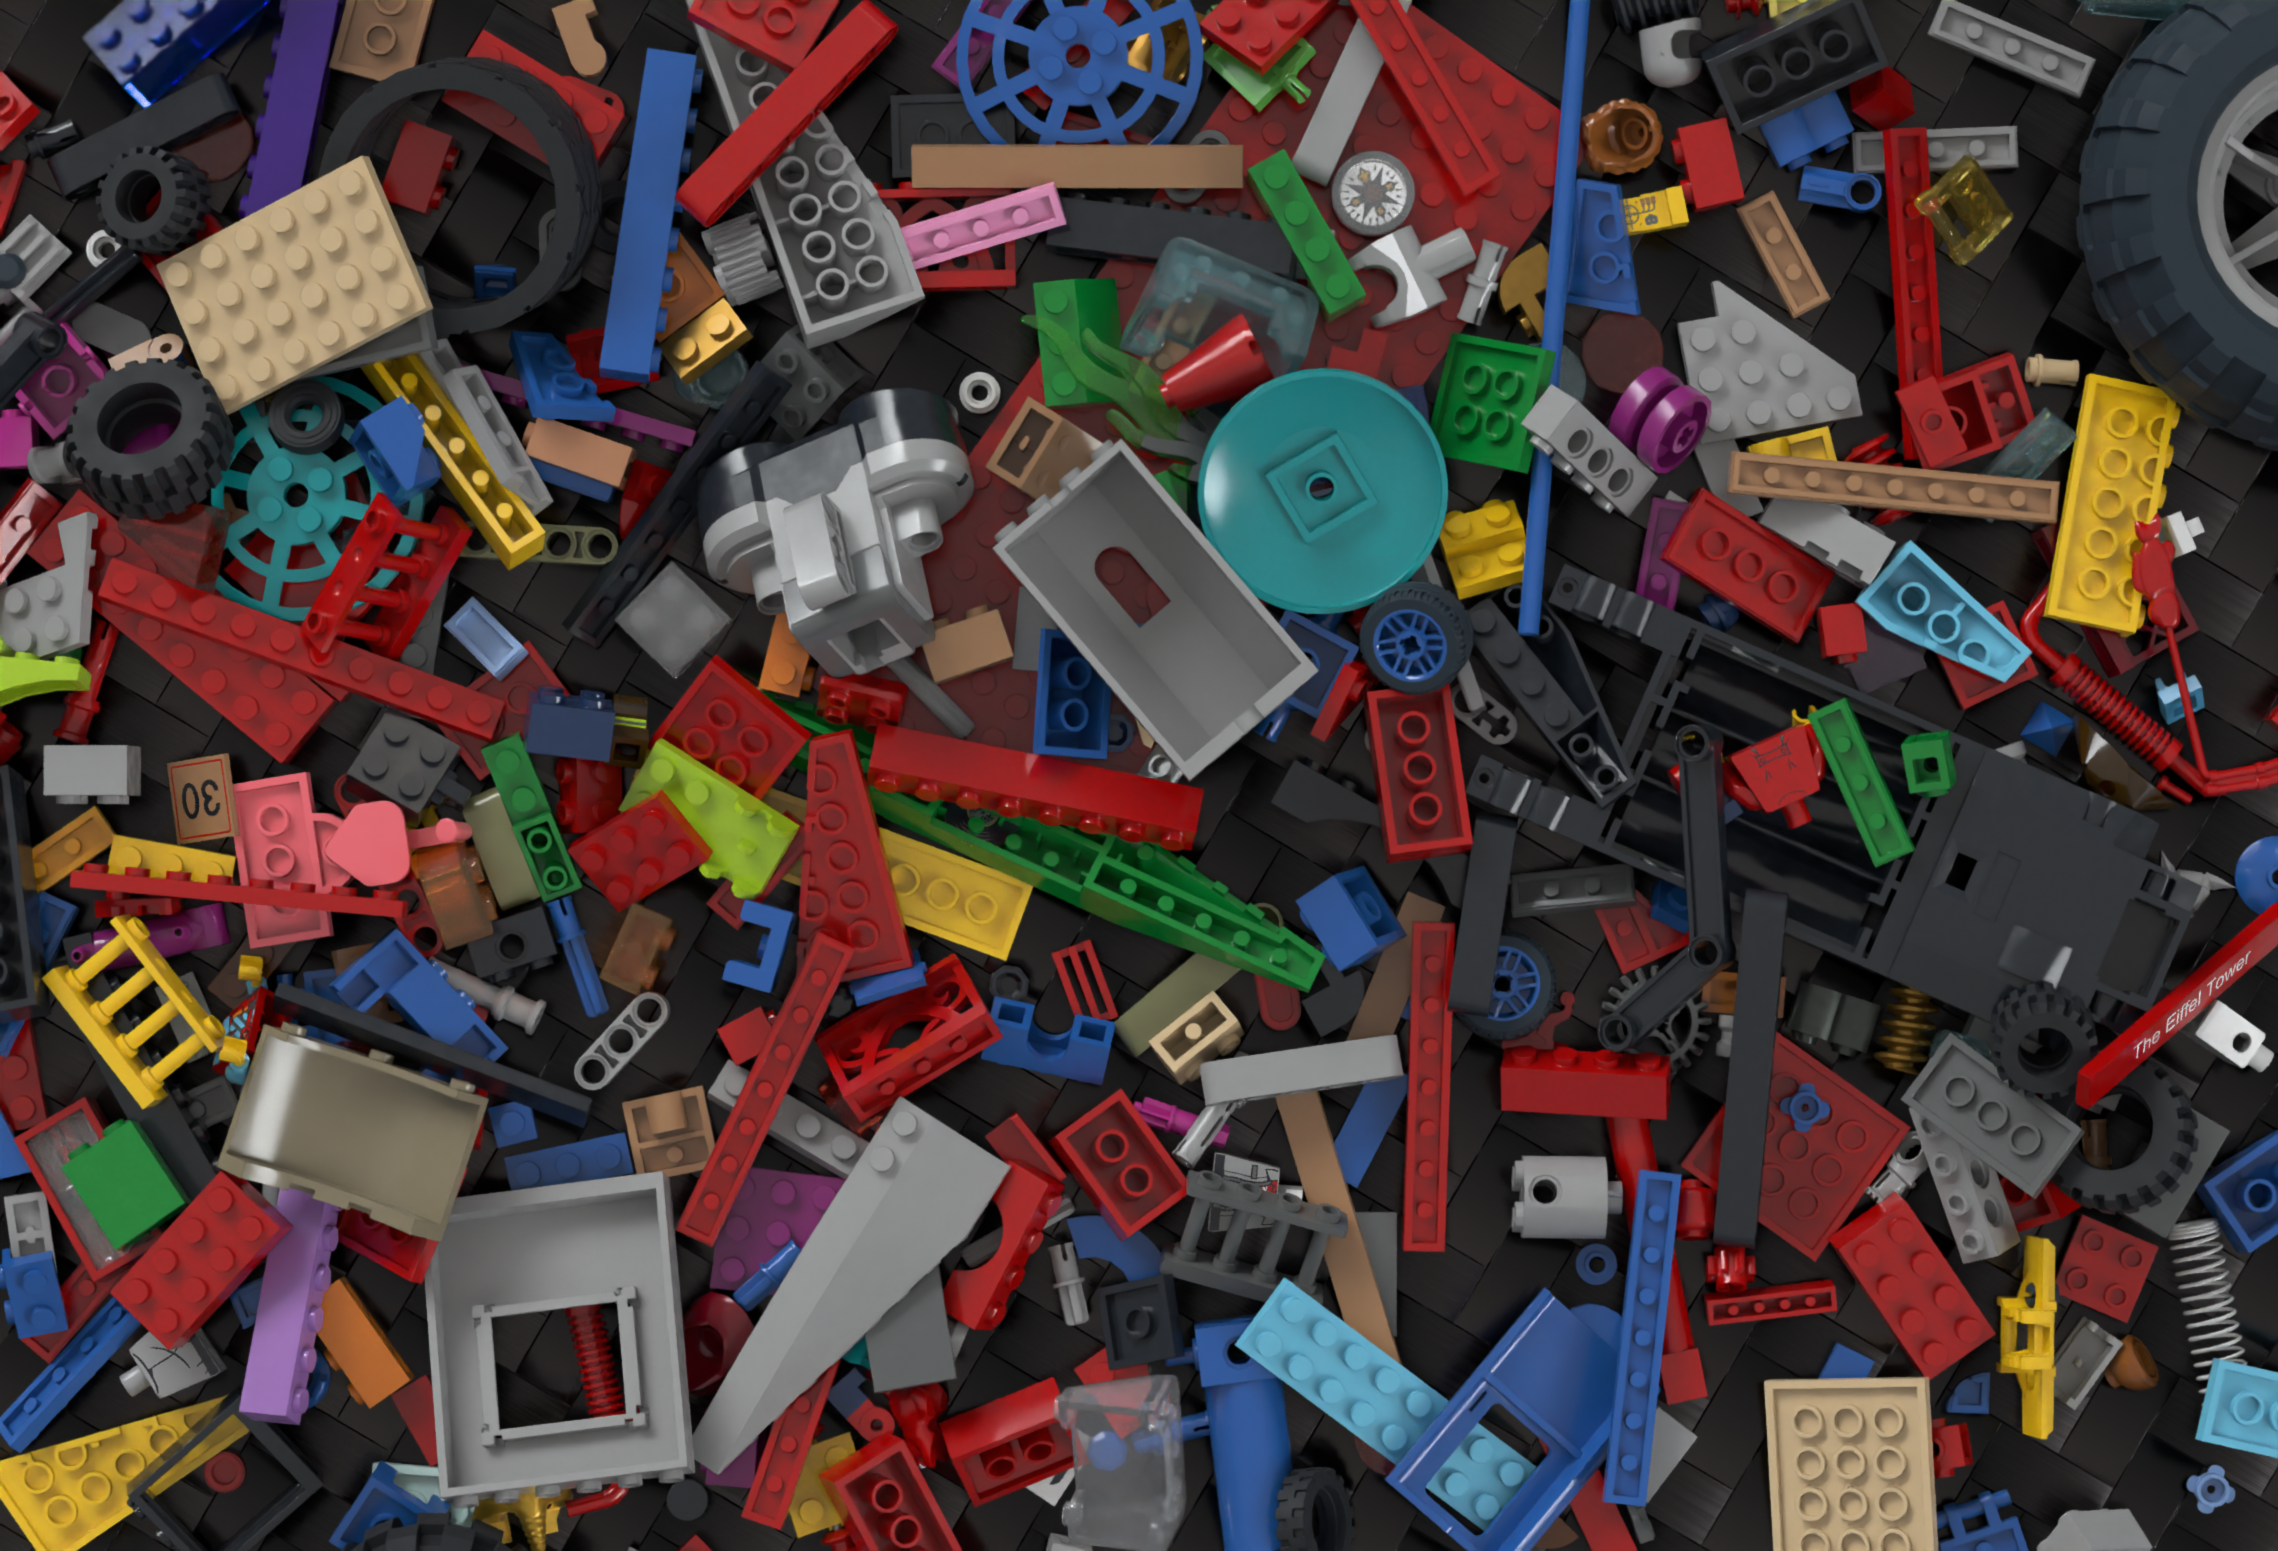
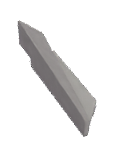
M447 338L437 340L438 349L417 353V358L470 428L500 484L519 496L533 516H536L554 502L479 367L477 365L462 367Z

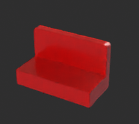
M1018 1111L985 1136L1006 1164L1009 1160L1026 1161L1060 1182L1068 1178L1066 1171Z

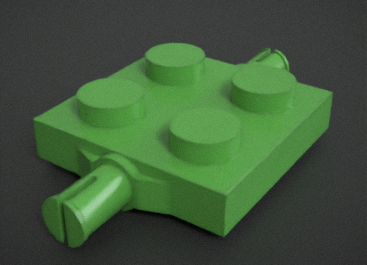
M1218 4L1212 6L1211 8L1214 10L1218 6ZM1301 38L1263 76L1215 43L1204 53V61L1260 112L1284 89L1298 103L1306 101L1296 89L1307 98L1310 96L1311 90L1300 82L1296 76L1317 52L1305 39Z

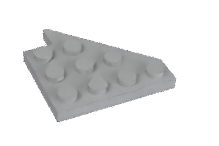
M1714 281L1710 284L1716 317L1677 324L1687 383L1706 395L1711 401L1712 413L1708 426L1700 440V445L1858 418L1863 415L1855 374L1720 281Z

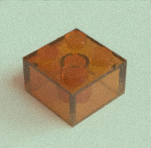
M465 840L418 850L419 878L446 950L494 934L492 920L498 918L495 908L497 905L489 882L481 884L485 880L481 870L483 869L482 862L476 846L468 847Z

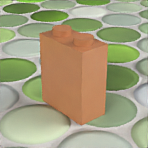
M537 418L536 423H528L521 443L523 446H526V453L532 459L610 485L623 492L634 459L638 460L639 453L632 447L555 420H545L542 418Z

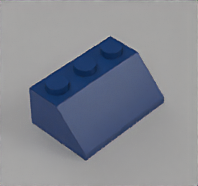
M1041 628L1033 754L1081 759H1107L1111 689L1061 630Z

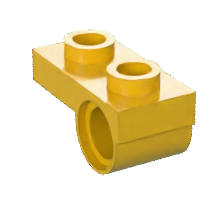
M1828 426L1763 441L1747 447L1748 453L1837 461Z

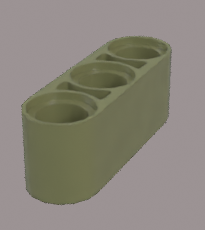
M497 787L470 796L471 798L462 813L466 823L472 827L471 836L502 911L505 912L540 898V892L514 834L512 822Z

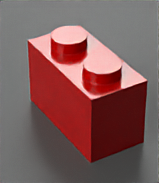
M1727 118L1678 128L1674 133L1675 140L1670 141V149L1674 164L1682 165L1685 180H1680L1679 186L1682 185L1685 204H1691L1692 212L1696 213L1741 202L1745 196Z
M405 120L382 185L389 204L430 218L433 209L439 211L446 194V187L441 186L446 171L453 172L460 153V149L455 147L457 140L452 135Z

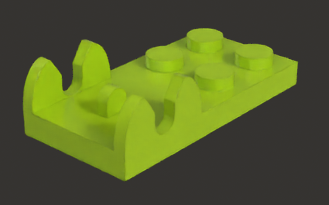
M663 738L656 741L619 810L624 812L662 789L713 851L710 858L699 865L701 874L706 878L718 879L719 877H724L733 883L731 887L732 892L738 898L747 900L757 898L764 891L800 826Z

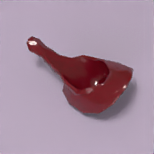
M710 1291L696 1299L682 1317L688 1391L697 1397L717 1393L754 1330V1326L747 1313L735 1301L726 1295Z

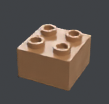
M988 604L965 611V620L951 624L947 617L933 622L935 640L922 645L936 685L1014 659V654L998 609L990 611Z

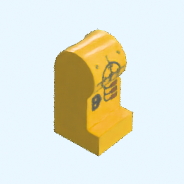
M1682 185L1623 200L1629 236L1683 227L1689 223Z

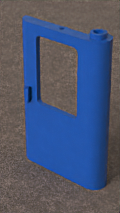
M1543 1288L1384 1480L1466 1551H1531L1607 1459L1618 1353L1559 1302L1551 1292ZM1660 1386L1658 1388V1396L1663 1391ZM1494 1404H1500L1548 1446L1549 1451L1544 1460L1481 1535H1474L1429 1497L1425 1488L1490 1407Z

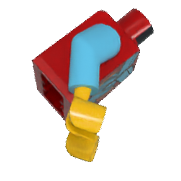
M241 955L238 979L247 980L246 986L249 996L222 1022L226 1030L223 1048L210 1057L211 1067L216 1073L225 1075L231 1083L244 1086L264 1024L281 1028L283 1021L291 1023L290 1017L273 1011L275 993L268 989L266 978L262 976L263 958L259 956Z

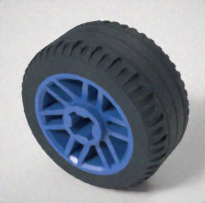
M1410 581L1398 584L1387 590L1368 610L1360 629L1361 653L1363 654L1362 657L1366 666H1369V671L1384 686L1387 685L1389 689H1393L1396 692L1401 691L1402 694L1424 695L1438 691L1448 685L1465 666L1473 647L1472 623H1470V616L1467 610L1464 609V605L1449 590L1446 591L1444 587L1437 584L1433 585L1431 582Z
M1502 930L1489 1016L1482 1017L1456 1013L1459 1020L1477 1035L1500 1041L1517 1039L1537 1029L1551 1012L1557 992L1556 972L1547 952L1536 941L1524 934ZM1497 979L1508 980L1510 982V989L1507 992L1497 991L1495 989V981Z

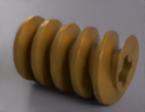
M1907 987L1891 988L1889 993L1899 999V1003L1887 1004L1885 1009L1896 1017L1895 1019L1883 1020L1882 1026L1890 1030L1892 1034L1878 1037V1042L1886 1046L1888 1051L1876 1052L1874 1057L1882 1062L1886 1068L1919 1075L1921 1070L1916 1068L1914 1063L1926 1062L1928 1057L1920 1052L1918 1047L1929 1046L1932 1043L1929 1038L1922 1034V1031L1935 1029L1936 1026L1925 1017L1928 1014L1939 1013V1008L1929 1002L1932 997Z

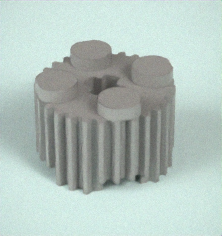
M757 211L744 214L701 232L709 255L713 256L716 264L713 267L716 279L721 290H724L731 307L747 303L784 288L766 235L762 234L761 230L764 227Z

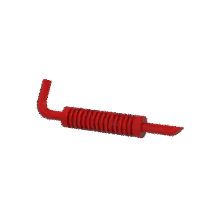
M2049 581L2028 609L2025 610L2020 620V636L2025 646L2054 671L2049 681L2057 688L2062 686L2061 691L2063 693L2068 691L2067 696L2070 699L2076 697L2074 699L2076 704L2082 702L2080 705L2082 709L2088 707L2086 711L2088 714L2094 712V719L2101 718L2100 724L2104 725L2107 723L2106 729L2111 730L2113 728L2112 734L2115 736L2120 734L2118 739L2121 741L2126 739L2124 744L2127 746L2132 744L2131 749L2133 751L2138 749L2137 754L2140 757L2145 755L2144 760L2146 762L2151 760L2150 765L2159 773L2168 766L2204 797H2216L2206 796L2203 793L2202 788L2207 783V780H2204L2198 770L2178 754L2184 744L2175 737L2170 739L2171 734L2168 731L2163 733L2164 728L2162 726L2157 728L2158 723L2156 721L2151 723L2152 718L2150 716L2144 717L2145 712L2143 710L2138 712L2139 707L2137 705L2132 707L2133 702L2131 700L2125 701L2126 696L2124 694L2118 696L2120 691L2118 689L2112 691L2114 688L2112 684L2106 686V679L2100 681L2101 675L2098 673L2093 675L2095 670L2092 668L2087 670L2088 664L2083 663L2081 665L2082 659L2071 652L2064 659L2043 641L2038 633V623L2044 615ZM2223 793V794H2218L2217 796H2223V795H2227V794H2226V793Z
M601 1304L564 1309L566 1317L571 1318L570 1321H567L568 1326H573L572 1329H569V1332L575 1335L571 1337V1340L577 1343L573 1345V1349H578L575 1357H580V1361H577V1366L582 1365V1369H579V1374L584 1373V1377H581V1382H586V1385L582 1387L583 1390H588V1393L584 1395L585 1398L590 1399L586 1404L592 1407V1409L588 1410L589 1414L594 1416L591 1418L626 1413V1409L621 1408L625 1406L624 1401L619 1400L623 1398V1394L618 1393V1390H621V1386L616 1385V1382H619V1377H614V1374H617V1369H612V1366H615V1361H610V1358L614 1356L613 1353H608V1350L612 1348L611 1345L606 1344L610 1339L604 1336L608 1331L602 1327L606 1325V1322L600 1319L604 1317L603 1313H599V1310L602 1309ZM612 1483L603 1492L565 1501L568 1518L612 1507L624 1498L629 1488H618V1483Z

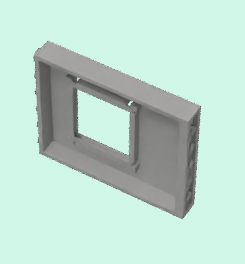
M663 1171L456 1198L442 1241L438 1242L424 1277L440 1498L448 1503H453L454 1508L463 1509L479 1506V1500L494 1498L495 1503H513L519 1501V1495L535 1493L536 1498H553L560 1496V1490L576 1488L577 1493H594L601 1491L603 1484L618 1483V1488H634L642 1486L643 1479L659 1478L660 1483H674L683 1481L684 1474L695 1473L671 1179ZM617 1302L626 1414L500 1430L492 1318Z

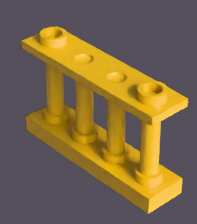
M130 914L116 916L110 921L119 935L78 969H70L68 965L56 967L41 979L140 1107L146 1109L156 1106L168 1096L162 1087L164 1085L163 1080L205 1045L211 1053L222 1050L226 1030L216 1017L207 1015L148 939L150 932L145 924L137 917L132 918ZM130 947L144 968L104 1001H95L86 989L88 987L87 982ZM155 980L170 1000L129 1034H121L111 1022L113 1014ZM181 1013L195 1033L154 1067H146L137 1055L139 1052L138 1047Z

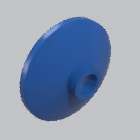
M2278 836L2265 837L2255 841L2243 851L2236 864L2234 878L2237 893L2242 902L2258 915H2261L2273 903L2278 902V885L2272 880V874L2278 869Z

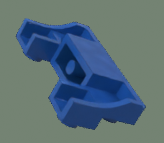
M397 928L390 929L362 957L356 958L328 986L347 1007L363 1013L383 997L416 1033L495 1062L508 1049L500 1038L473 1011L476 1007L474 1001L461 989L455 991L447 983L448 974L442 966L433 959L427 961ZM423 1067L417 1071L448 1083L452 1079Z

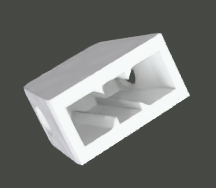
M2217 999L2179 1030L2223 1061L2242 1069L2249 1065L2256 1071L2262 1072L2268 1067L2274 1056L2271 1050L2261 1044L2266 1034Z

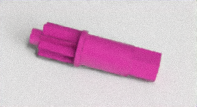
M1145 1097L1143 1103L1135 1101L1133 1104L1148 1126L1181 1136L1187 1134L1199 1116L1178 1109L1175 1105H1169ZM1224 1124L1210 1145L1223 1149L1231 1126Z

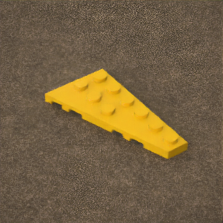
M228 1395L0 1460V1499L36 1551H77L134 1512L126 1502L129 1499L127 1496V1484ZM233 1413L148 1489L157 1496L246 1435L250 1430Z

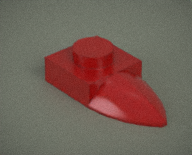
M634 459L619 510V531L622 542L674 472Z

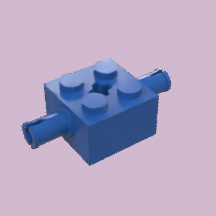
M1285 610L1279 621L1280 626L1304 654L1307 653L1312 656L1310 661L1319 671L1253 728V732L1262 736L1269 722H1273L1266 739L1276 743L1292 711L1296 712L1299 709L1318 719L1344 664L1353 661L1360 648L1338 636L1339 632L1336 629L1345 612L1316 614L1315 618L1310 617L1308 620L1293 611Z

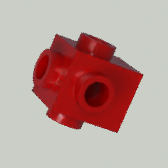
M1946 1418L1931 1419L1935 1479L1955 1476L1954 1468L1974 1464L1967 1423L1947 1425ZM1936 1443L1940 1448V1453L1936 1450Z

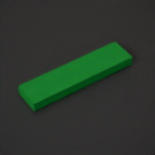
M1843 698L1808 714V719L1875 868L1915 851L1916 849L1848 698Z

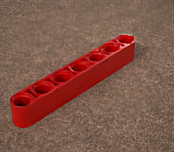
M869 0L860 2L684 182L677 191L674 200L704 227L707 228L714 224L892 41L899 26Z

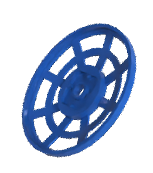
M984 0L970 1L964 13L957 39L956 66L959 88L967 111L979 131L991 144H1009L994 130L983 114L984 111L1005 101L1007 107L1019 121L1041 135L1038 144H1056L1057 141L1085 144L1108 139L1110 145H1129L1122 131L1129 128L1143 116L1152 104L1156 94L1180 104L1175 115L1163 131L1148 145H1169L1187 122L1197 101L1203 77L1204 60L1201 30L1194 8L1189 0H1175L1176 3L1154 12L1145 0H1128L1140 13L1141 18L1121 27H1118L1109 16L1103 13L1108 0H1089L1087 7L1070 6L1066 8L1062 0H1043L1050 15L1040 23L1035 31L1013 24L1015 17L1030 0H1013L1004 11L1001 19L978 12ZM1182 18L1188 30L1191 52L1190 70L1186 87L1163 78L1165 70V45L1160 28ZM972 27L995 35L992 49V65L997 86L976 97L971 86L968 66L969 39ZM1149 33L1153 52L1150 73L1128 65L1129 53L1127 42ZM1007 39L1029 47L1028 59L1030 66L1029 70L1009 80L1006 75L1004 61ZM1075 45H1083L1090 51V60L1082 68H1074L1067 61V53ZM1122 81L1144 89L1134 106L1122 117L1116 119L1107 98L1117 90ZM1038 85L1047 96L1053 99L1046 122L1040 121L1029 113L1015 95ZM1092 105L1102 126L1084 131L1061 129L1069 106L1085 107Z

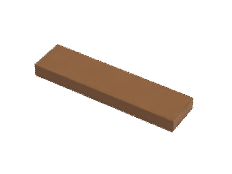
M1407 891L1396 917L1407 936L1382 952L1346 1041L1394 1034L1410 995L1412 921H1440L1446 908L1445 906Z

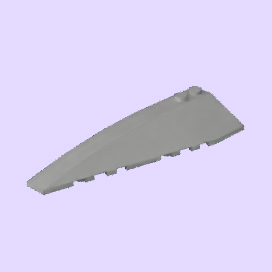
M685 0L688 10L690 9L694 0ZM693 22L726 122L732 134L790 74ZM822 112L750 186L754 202L807 349L847 337L925 298L897 219L882 202L877 190L871 181L865 177L856 164L855 158L847 146L843 145L835 133L832 124Z
M899 1096L782 1281L692 1435L694 1459L718 1475L758 1438V1435L772 1421L775 1422L786 1411V1408L801 1393H805L825 1370L833 1366L882 1319V1316L896 1302L899 1303L910 1292V1289L919 1280L940 1264V1260L967 1238L1011 1169V1166Z

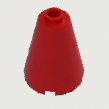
M1242 313L1236 317L1234 316L1162 375L1165 383L1158 386L1168 408L1177 406L1181 413L1243 398L1260 385L1275 377Z

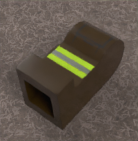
M613 694L612 704L615 710V721L609 762H606V765L641 769L645 761L649 742V729H647L648 699L646 697ZM621 743L629 744L635 748L636 753L633 755L619 754L615 751V745Z

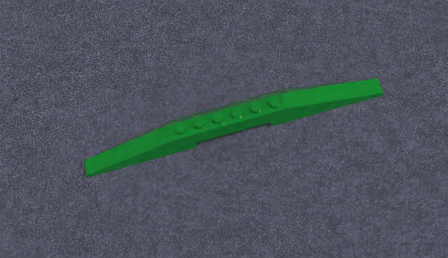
M760 690L812 734L790 765L808 774L809 743L811 738L852 729L865 779L867 780L875 734L867 732L864 727L848 723L843 726L828 723L823 717L816 716L817 708H814L815 704L797 699L794 703L775 698L776 694ZM867 785L874 812L889 821L1114 924L1309 993L1325 960L1326 955L1284 926L1281 928L1266 919L1264 917L1265 913L1251 903L1246 905L1228 892L1229 888L1218 880L1213 882L1197 871L1195 864L1182 855L1177 857L1160 844L1146 841L1137 843L1127 842L1116 835L1106 833L1088 834L1082 832L1077 827L1062 824L1048 826L1040 823L1037 819L1023 816L1009 818L1000 815L997 811L980 808L1000 817L998 825L1001 827L1005 820L1019 826L1016 834L1007 836L1004 844L995 846L947 824L944 817L947 809L944 808V800L925 801L914 794L900 791L885 793L877 790L874 786ZM973 817L969 820L967 827L970 833L978 835L983 832L985 824L981 818Z

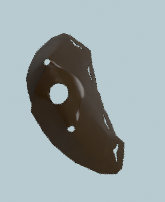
M2073 709V725L2081 765L2084 769L2088 785L2098 795L2132 810L2178 808L2177 805L2169 801L2158 789L2145 780L2136 769L2129 766L2118 752Z

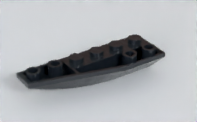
M1522 582L1497 589L1467 611L1473 627L1472 649L1557 756L1604 810L1637 784L1571 632L1542 597L1539 636L1519 635Z

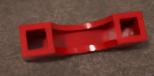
M1008 1161L1007 1165L1011 1166V1169L992 1197L1001 1213L1003 1221L1002 1241L996 1254L989 1262L977 1269L953 1270L943 1290L947 1314L973 1330L992 1331L993 1327H996L1002 1321L1007 1309L1005 1304L1011 1292L1021 1284L1025 1275L1023 1268L1030 1254H1033L1041 1245L1044 1236L1042 1231L1048 1219L1057 1212L1062 1202V1196L1060 1195L1065 1184L1026 1161Z

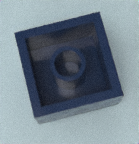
M540 685L539 691L529 690L523 733L526 752L609 762L615 710L612 701L605 699V693L581 690L580 696L563 694V688L550 685Z

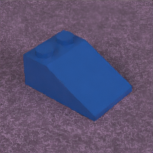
M2278 1129L2204 1174L2195 1189L2213 1218L2218 1219L2219 1227L2238 1253L2250 1254L2278 1234Z

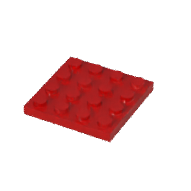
M1777 1031L1758 1222L1816 1262L1828 1245V1238L1841 1227L1865 1193L1866 1188L1873 1182L1911 1127ZM1802 1083L1812 1084L1815 1087V1094L1821 1101L1827 1102L1830 1107L1828 1116L1819 1118L1815 1123L1811 1124V1129L1807 1132L1797 1131L1794 1127V1121L1789 1114H1785L1780 1110L1781 1100L1784 1097L1794 1095ZM1726 1100L1679 1164L1716 1192L1718 1191ZM1804 1103L1801 1105L1802 1111L1805 1112L1808 1110L1809 1107L1807 1104Z

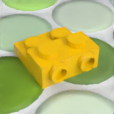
M1492 499L1486 502L1482 509L1465 514L1462 511L1456 510L1445 515L1438 541L1459 600L1522 582L1526 535L1514 499L1506 502L1500 499Z

